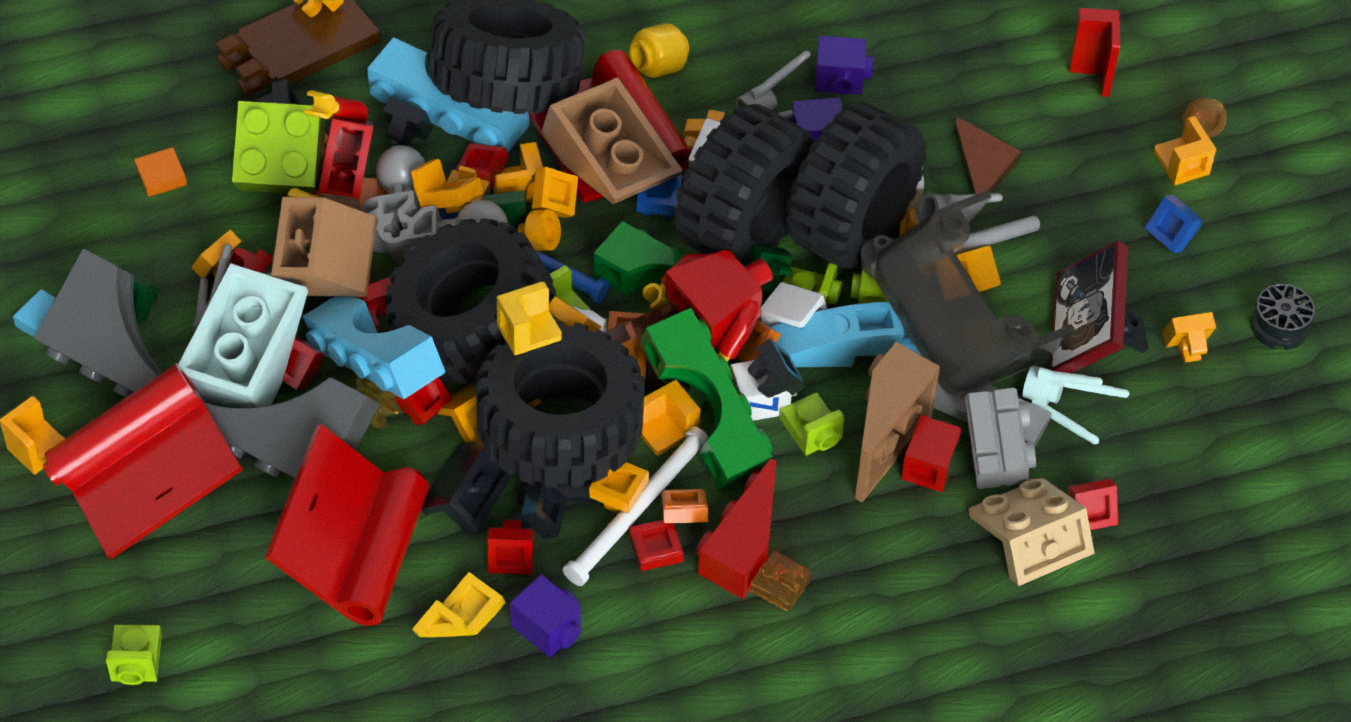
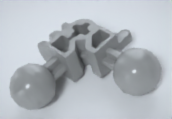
M396 145L387 149L378 158L376 164L377 181L389 194L372 197L365 201L363 205V211L375 216L377 219L373 252L388 253L394 263L402 265V257L409 249L413 251L420 245L418 241L427 234L431 237L439 232V227L446 224L455 226L459 225L460 220L470 218L475 219L476 222H480L481 218L497 220L498 223H508L505 212L490 200L470 202L458 213L457 218L445 220L442 219L436 205L420 208L419 200L413 188L411 171L424 164L425 159L412 147Z

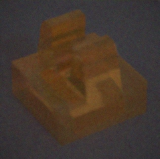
M774 550L751 581L750 591L789 612L810 583L812 571Z

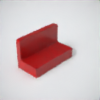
M1079 8L1069 59V73L1101 75V97H1109L1120 50L1119 10Z

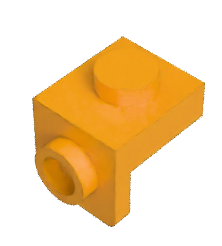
M439 159L430 160L411 171L413 188L418 197L420 208L436 205L437 208H445L446 213L459 212L470 200L483 194L479 177L446 181Z

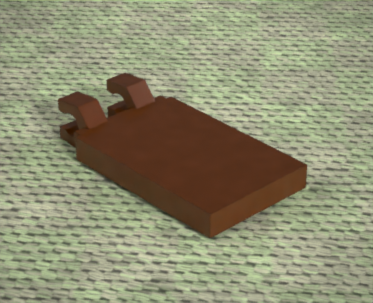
M304 0L300 5L297 3L292 4L238 29L237 34H231L216 42V49L221 54L217 56V61L225 71L236 68V73L241 78L237 81L238 87L245 96L267 88L272 82L287 79L289 84L295 83L381 42L380 30L354 0H344V3L335 12L322 3L319 13L311 18L301 9L308 2V0Z

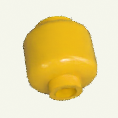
M662 23L636 32L629 48V57L639 72L648 78L655 79L676 73L684 68L689 53V42L675 25Z

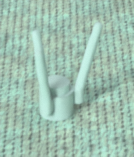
M1032 365L1025 380L1022 397L1032 400L1031 404L1051 412V419L1090 443L1097 444L1099 442L1097 436L1048 406L1050 402L1058 403L1063 387L1123 398L1129 396V391L1103 385V381L1099 377L1057 372Z

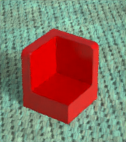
M921 415L905 454L901 479L943 492L948 479L951 459L961 435V428Z

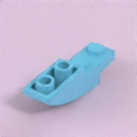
M873 302L830 308L815 312L802 328L782 322L771 327L781 334L777 344L790 355L796 367H852L856 356H877L880 353L885 355L895 342L921 356L937 355L941 346L933 312H899L896 302Z

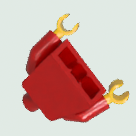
M310 90L307 92V95L313 96L314 103L310 110L304 109V114L323 119L332 117L319 190L313 191L311 194L295 187L288 192V196L324 197L343 205H347L350 201L359 202L374 125L373 122L367 121L368 108L359 100L333 97L330 94Z
M722 250L713 254H686L670 270L666 271V274L661 278V285L656 283L646 285L643 289V297L647 301L652 302L650 304L652 311L669 303L679 313L692 308L697 319H703L708 326L711 334L710 343L714 349L717 348L719 351L717 356H723L728 363L729 359L737 357L751 336L761 316L762 289L760 286L770 282L773 277L768 264L761 258L743 266L733 253L728 250Z

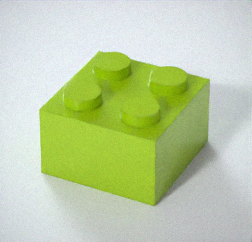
M238 101L232 183L239 191L288 194L292 188L296 187L311 194L313 191L319 190L323 166L326 119L304 114V109L310 110L313 105Z

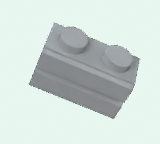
M1015 388L994 390L993 392L968 393L965 395V409L977 488L986 489L1000 487L1001 485H1019L1029 480V468L1036 467V456L1033 441L1025 442L1023 428L1030 427L1027 401L1019 402L1017 389Z

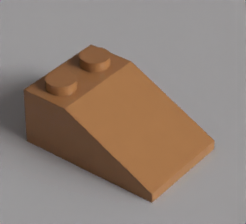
M619 78L566 98L549 107L541 133L562 164L612 204L682 174L683 170Z
M895 342L885 355L883 353L878 354L868 372V375L871 376V384L865 395L868 406L855 499L860 502L866 499L908 447L920 416L923 415L931 418L933 413L940 366L898 342Z

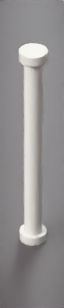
M695 426L691 427L685 433L686 440L649 479L630 513L620 511L576 561L570 560L563 567V573L568 580L577 586H583L589 579L588 573L693 456L698 451H701L709 439L703 430Z

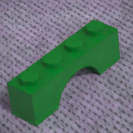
M622 221L594 252V279L603 278L609 281L610 288L629 297L643 291L645 286L650 283L661 285V278L666 274V271L670 270L685 254L678 248L669 247L656 240L645 230L634 228Z
M689 308L647 327L639 344L658 379H674L686 382L699 390L707 399L713 413L714 426L712 435L704 444L699 455L718 490L721 491L749 478L755 470L761 471L768 461L773 458L771 455L772 445L763 430L758 431L751 418L752 410L748 399L743 393L736 391L730 380L732 375L727 361L723 356H717L712 347L708 326L703 319H697L692 308Z

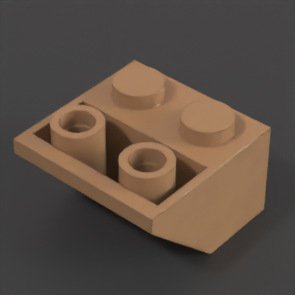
M282 197L271 275L275 278L306 287L308 290L307 296L367 297L377 223L376 217L324 197Z

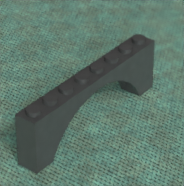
M83 248L34 339L47 345L48 347L44 354L67 366L70 359H73L82 364L78 372L100 384L105 377L116 382L113 391L124 397L129 396L163 373L150 356L138 328L134 310V276ZM331 377L299 397L267 407L250 409L227 408L205 403L236 457L241 459L244 453L247 452L258 458L254 464L258 469L276 478L280 471L294 477L290 486L294 484L316 426L322 424L356 450L380 406L378 402Z

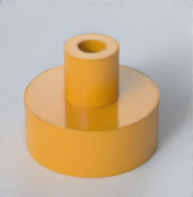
M533 210L528 214L525 223H521L518 226V232L526 236L535 250L552 251L560 242L561 225L557 214L553 210Z

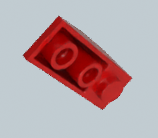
M772 458L761 471L755 470L750 475L745 484L743 495L737 502L732 500L728 503L721 515L719 526L714 532L707 531L696 549V554L699 555L698 574L742 600L767 568L777 462Z

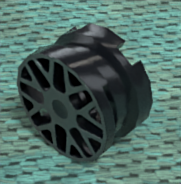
M1289 284L1271 285L1261 291L1251 318V329L1255 337L1263 345L1273 349L1276 345L1285 346V350L1297 348L1304 343L1315 316V305L1311 297L1302 289ZM1290 290L1292 291V297L1288 296ZM1304 299L1307 300V301L1304 302V303H1301V302H1300L1301 300H1304Z

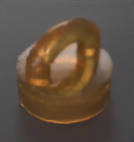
M1205 97L1195 99L1190 103L1181 117L1182 121L1186 122V118L1195 116L1209 138L1217 136L1224 129L1227 120L1224 106L1215 99Z

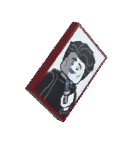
M1119 240L1056 272L1049 370L1073 373L1123 349L1128 247Z

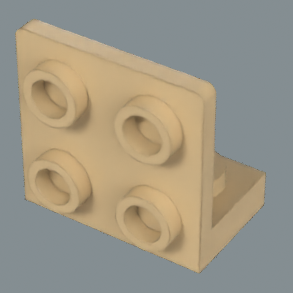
M1044 478L1026 480L1021 483L1020 487L1003 494L988 496L982 503L968 509L971 519L1003 542L1010 580L1018 586L1095 554L1086 507Z

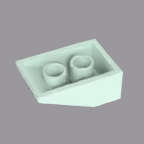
M230 263L178 364L190 378L203 400L227 408L250 409L271 406L286 371L308 293L306 287Z

